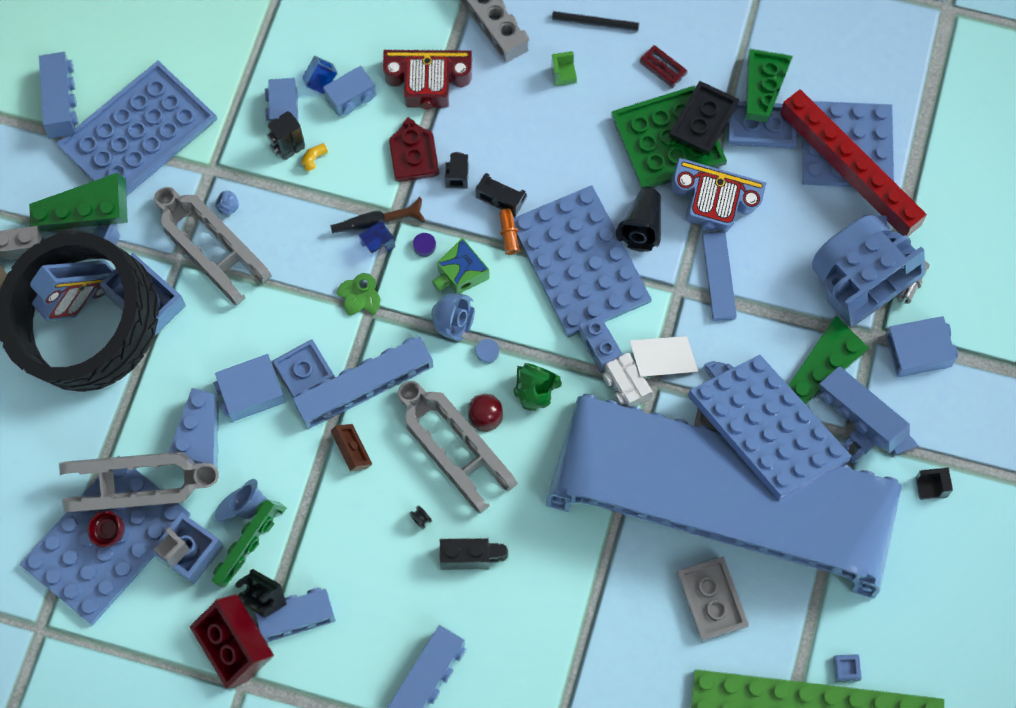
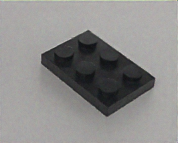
M699 81L671 129L669 138L709 156L737 108L740 99Z

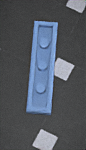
M726 232L704 233L702 240L713 321L734 320L737 318Z

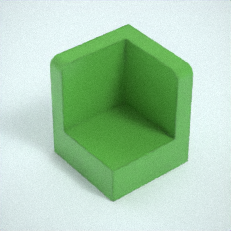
M568 51L552 54L551 69L555 86L577 83L574 52Z

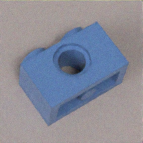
M600 315L579 325V337L600 373H603L605 365L618 359L623 353Z

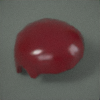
M483 393L474 396L468 403V419L471 426L478 431L484 432L496 429L503 420L501 401L492 394Z
M111 511L95 514L90 519L87 528L89 539L101 548L115 546L122 540L125 533L123 520L119 515Z

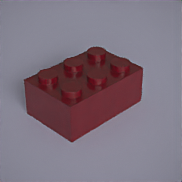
M237 594L215 600L190 626L191 631L226 689L248 682L274 657L273 652Z

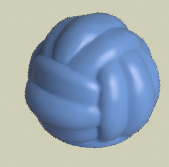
M222 191L215 203L217 211L224 215L234 213L239 207L238 199L231 191Z

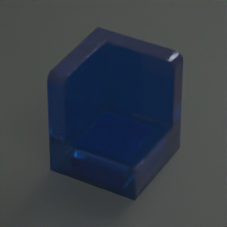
M314 55L302 79L306 87L324 94L323 87L334 80L337 70L333 63Z
M382 221L359 234L360 244L362 247L366 246L370 253L376 252L383 246L388 252L396 247L394 237Z

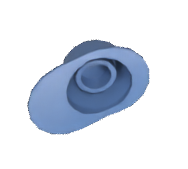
M253 478L247 481L242 487L228 495L217 507L214 515L215 520L222 522L235 515L244 519H250L255 516L257 506L267 499L257 488V480Z

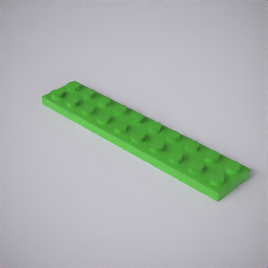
M697 669L694 670L691 708H944L945 699Z

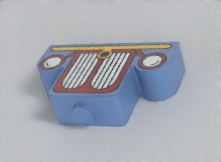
M679 158L674 166L670 187L673 193L678 196L690 194L685 216L687 222L700 225L704 230L714 231L715 229L727 232L734 225L737 210L742 214H751L761 205L767 182Z
M106 260L41 266L30 283L31 288L37 293L32 305L46 321L76 317L90 297L98 299L105 295L99 284L114 269Z

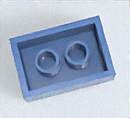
M132 253L130 256H133L144 266L157 292L159 314L156 317L158 319L156 336L186 307L182 296ZM115 269L99 285L104 294L123 311L124 289L121 277Z

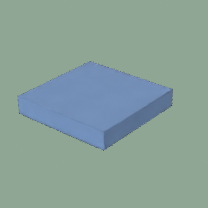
M313 339L271 361L292 398L297 397L296 395L305 389L311 390L317 387L325 379L331 380L335 378Z

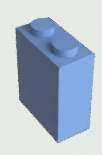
M944 316L889 326L885 334L897 377L949 368L953 366L958 358L957 347L955 344L952 345L950 338L951 328L949 323L945 322Z
M268 354L215 372L217 381L213 382L217 395L222 394L224 402L220 403L225 416L230 415L232 422L286 403Z

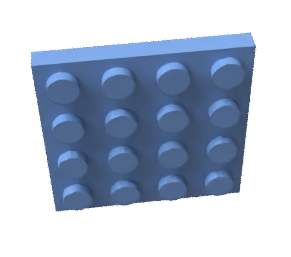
M813 101L894 181L892 104ZM802 137V185L852 187Z

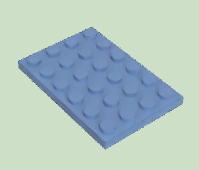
M157 60L75 128L76 134L65 136L57 145L92 181L115 173L123 176L126 179V196H128L216 122L218 118L194 93Z
M592 185L513 218L515 228L518 229V232H516L517 238L567 338L579 334L580 324L599 315L604 322H607L651 303L652 298L622 241H618L615 235L616 230Z
M761 355L691 389L687 395L778 501L849 462L852 457Z
M136 469L113 470L115 493L161 490ZM99 477L82 496L101 495ZM179 503L66 512L19 565L93 626L152 560L154 555L151 549L163 536L165 530L171 526L181 512L188 517L191 514ZM103 511L116 513L125 525V533L122 540L115 546L101 548L92 543L87 531L90 519L95 514Z

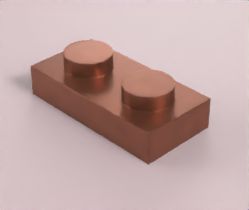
M353 424L337 425L330 430L350 471L368 469L372 465Z

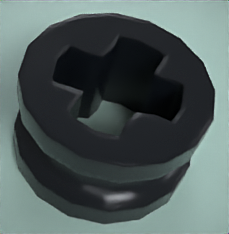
M419 505L416 506L415 512L411 511L409 513L421 529L426 528V523L432 522L430 516Z

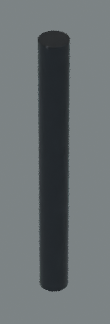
M553 11L552 20L638 31L639 22Z

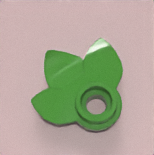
M361 273L354 280H346L338 287L336 294L345 298L344 307L349 316L358 313L363 308L375 315L380 306V295L375 290L376 281L368 273ZM363 280L368 282L366 288L360 287V283Z

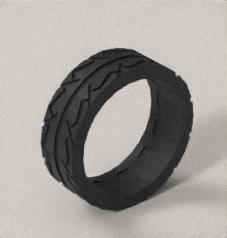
M66 232L41 240L40 243L33 245L19 257L11 267L12 270L8 272L0 288V341L3 342V348L12 362L20 369H24L26 373L64 390L86 392L99 390L116 383L115 381L121 380L134 370L144 357L143 354L148 351L155 336L158 323L156 317L159 314L158 296L154 283H151L150 275L144 266L133 256H130L129 253L110 241L92 233ZM87 259L111 261L121 277L124 289V308L115 334L106 346L90 359L68 367H51L42 358L34 339L33 317L35 307L32 305V302L36 298L37 293L31 288V281L41 266L76 263Z

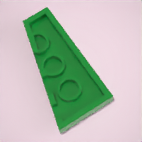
M755 49L749 50L745 119L768 122L790 66L792 55Z
M835 316L788 386L806 405L820 393L819 384L839 366L844 370L849 368L868 351L869 347L841 319Z
M266 499L265 502L262 501L255 510L256 515L253 520L247 522L242 528V536L238 542H234L227 551L228 556L225 561L220 562L214 569V577L211 581L218 586L226 587L246 562L244 555H249L260 544L258 537L271 530L275 524L273 518L278 512L283 514L287 507L280 502Z

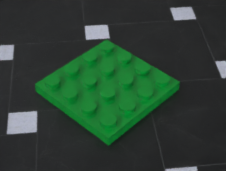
M695 85L611 111V117L641 189L654 188L670 183L674 166L679 158L714 168L726 165L727 159L719 141H717L711 154L707 156L669 138L671 129L696 88Z

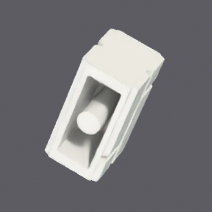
M626 353L605 365L603 379L608 387L613 386L616 391L614 397L620 406L624 405L627 408L629 406L636 407L652 398L653 391L645 378L640 377L638 367L630 353Z

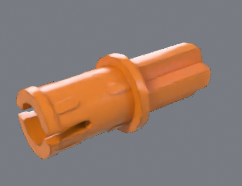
M503 209L499 215L502 227L500 235L504 239L505 254H517L520 252L516 234L518 229L515 228L512 210Z

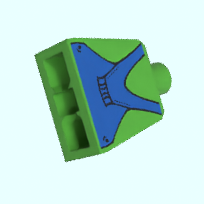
M462 238L438 261L437 269L440 276L434 279L432 284L438 292L450 286L455 293L460 294L490 279L489 268Z

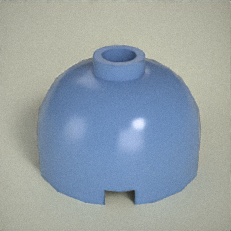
M459 293L447 294L440 298L433 306L431 312L436 331L448 339L462 340L463 337L460 336H462L464 330L466 333L470 331L474 321L475 308L471 307L470 301L473 302V299L468 295Z

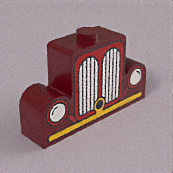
M383 50L385 81L393 87L404 83L405 106L408 108H422L426 110L449 107L450 83H453L456 87H465L472 80V50Z

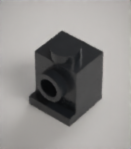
M453 152L450 154V162H446L445 188L468 189V154Z

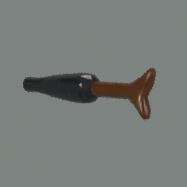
M419 196L412 205L404 209L386 213L380 210L371 211L343 222L330 225L331 232L333 234L346 231L377 229L382 227L387 221L405 217H412L424 223V216L420 213L422 198Z

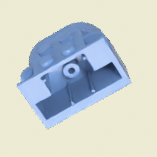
M867 215L857 219L825 242L813 258L812 269L825 283L829 304L848 326L852 328L925 276V255L922 247L916 250L911 245V240L908 236H902L898 232H891L877 216Z

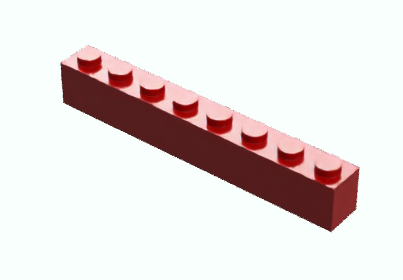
M801 89L783 102L780 115L881 216H887V222L898 233L909 237L922 226L927 214Z

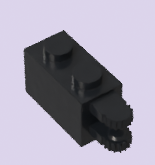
M489 538L440 539L441 570L489 569V563H499V561L502 563L507 560L509 555L508 547L504 544L489 543Z

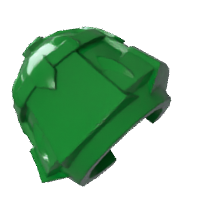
M524 363L523 366H517V382L513 393L523 406L522 408L528 411H536V409L545 408L551 404V391L561 387V378L547 369L534 364Z

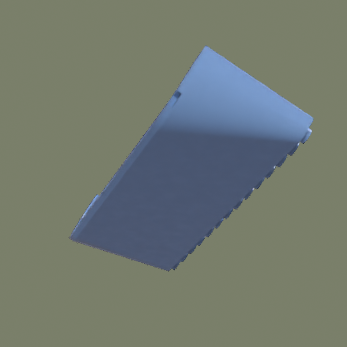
M583 394V396H578L546 498V506L569 512L573 503L588 504L831 572L853 581L851 592L875 599L881 589L902 485L898 483L896 478L888 476L884 478L878 477L871 471H856L851 469L850 466L843 464L778 501L724 437L718 432L711 431V428L704 425L696 427L689 425L687 421L682 419H667L660 413L654 412L649 414L642 412V409L635 406L627 408L620 406L618 402L613 400H606L605 402L598 400L594 395Z

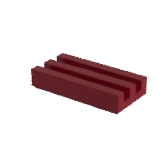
M653 45L639 61V63L672 88L676 86L677 82L681 81V78L688 71L656 45ZM652 53H654L656 56H658V57H659L660 59H662L664 62L659 61L656 57H654V56L652 55ZM665 63H667L669 66L675 69L678 72V74H676L669 67H667Z

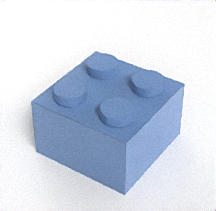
M181 512L169 528L186 543L190 551L172 568L154 551L168 536L165 532L151 549V552L159 561L195 585L224 546L219 538Z

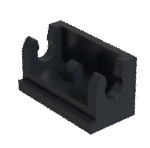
M488 173L483 175L475 188L477 199L501 210L511 209L515 217L527 198L525 190L519 192L491 179Z
M254 569L250 570L248 575L239 579L235 584L237 588H241L246 584L245 591L240 592L238 597L245 607L264 618L287 605L281 584Z

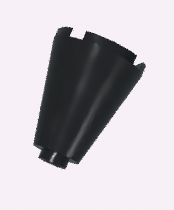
M643 188L639 191L617 226L615 235L619 242L624 241L628 244L627 248L639 252L652 251L653 247H658L660 244L661 195L654 188Z

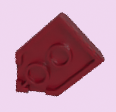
M407 117L399 130L389 139L395 181L403 182L436 177L439 175V167L433 133L428 129L422 128L414 120Z

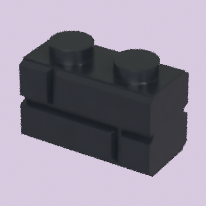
M287 111L280 115L279 119L276 118L268 123L269 133L266 136L271 143L269 146L276 156L280 155L282 159L287 160L294 155V152L298 153L305 148L301 126L291 112Z

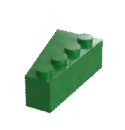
M115 173L30 203V227L37 226L40 231L128 223L126 179L120 174Z

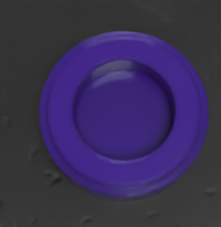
M429 233L418 234L413 240L414 251L419 256H430L436 249L435 238Z

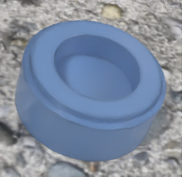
M483 339L476 346V356L483 363H492L499 356V346L492 339Z

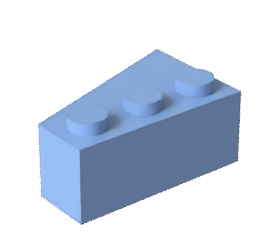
M191 388L168 453L183 452L195 463L208 462L218 468L219 403L215 394Z

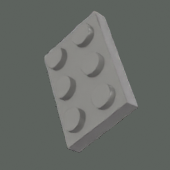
M724 556L677 571L701 642L749 626Z

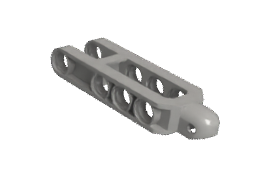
M171 187L161 188L155 193L154 201L156 206L162 211L161 225L164 227L165 234L234 305L237 306L246 297L244 294L241 295L225 273L239 261L262 284L272 277L267 267L196 195L180 196ZM186 215H195L231 254L218 265L213 261L210 262L203 255L201 248L198 245L195 246L188 239L186 233L177 228V223Z
M406 381L399 387L398 397L407 408L405 419L407 430L479 514L490 507L489 503H485L476 491V486L468 478L479 467L484 465L507 492L518 484L512 473L443 393L425 392L415 381ZM430 410L438 411L476 456L464 468L461 469L458 465L455 466L447 457L445 449L440 448L432 439L431 433L428 430L425 431L419 424V419Z
M183 452L75 460L59 463L60 475L69 473H99L101 495L62 499L63 512L181 503L195 489L211 487L219 479V471L214 464L208 462L195 463ZM177 464L184 471L185 483L181 488L115 493L113 470H134L141 467L158 468L164 465Z

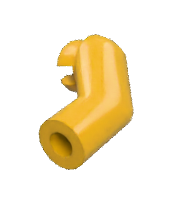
M325 143L312 147L305 152L301 159V165H304L305 171L315 169L316 164L314 160L328 153Z

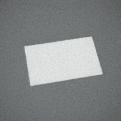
M687 336L629 340L640 377L698 372Z

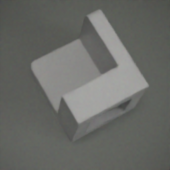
M168 527L165 530L168 536L154 551L173 568L190 549Z

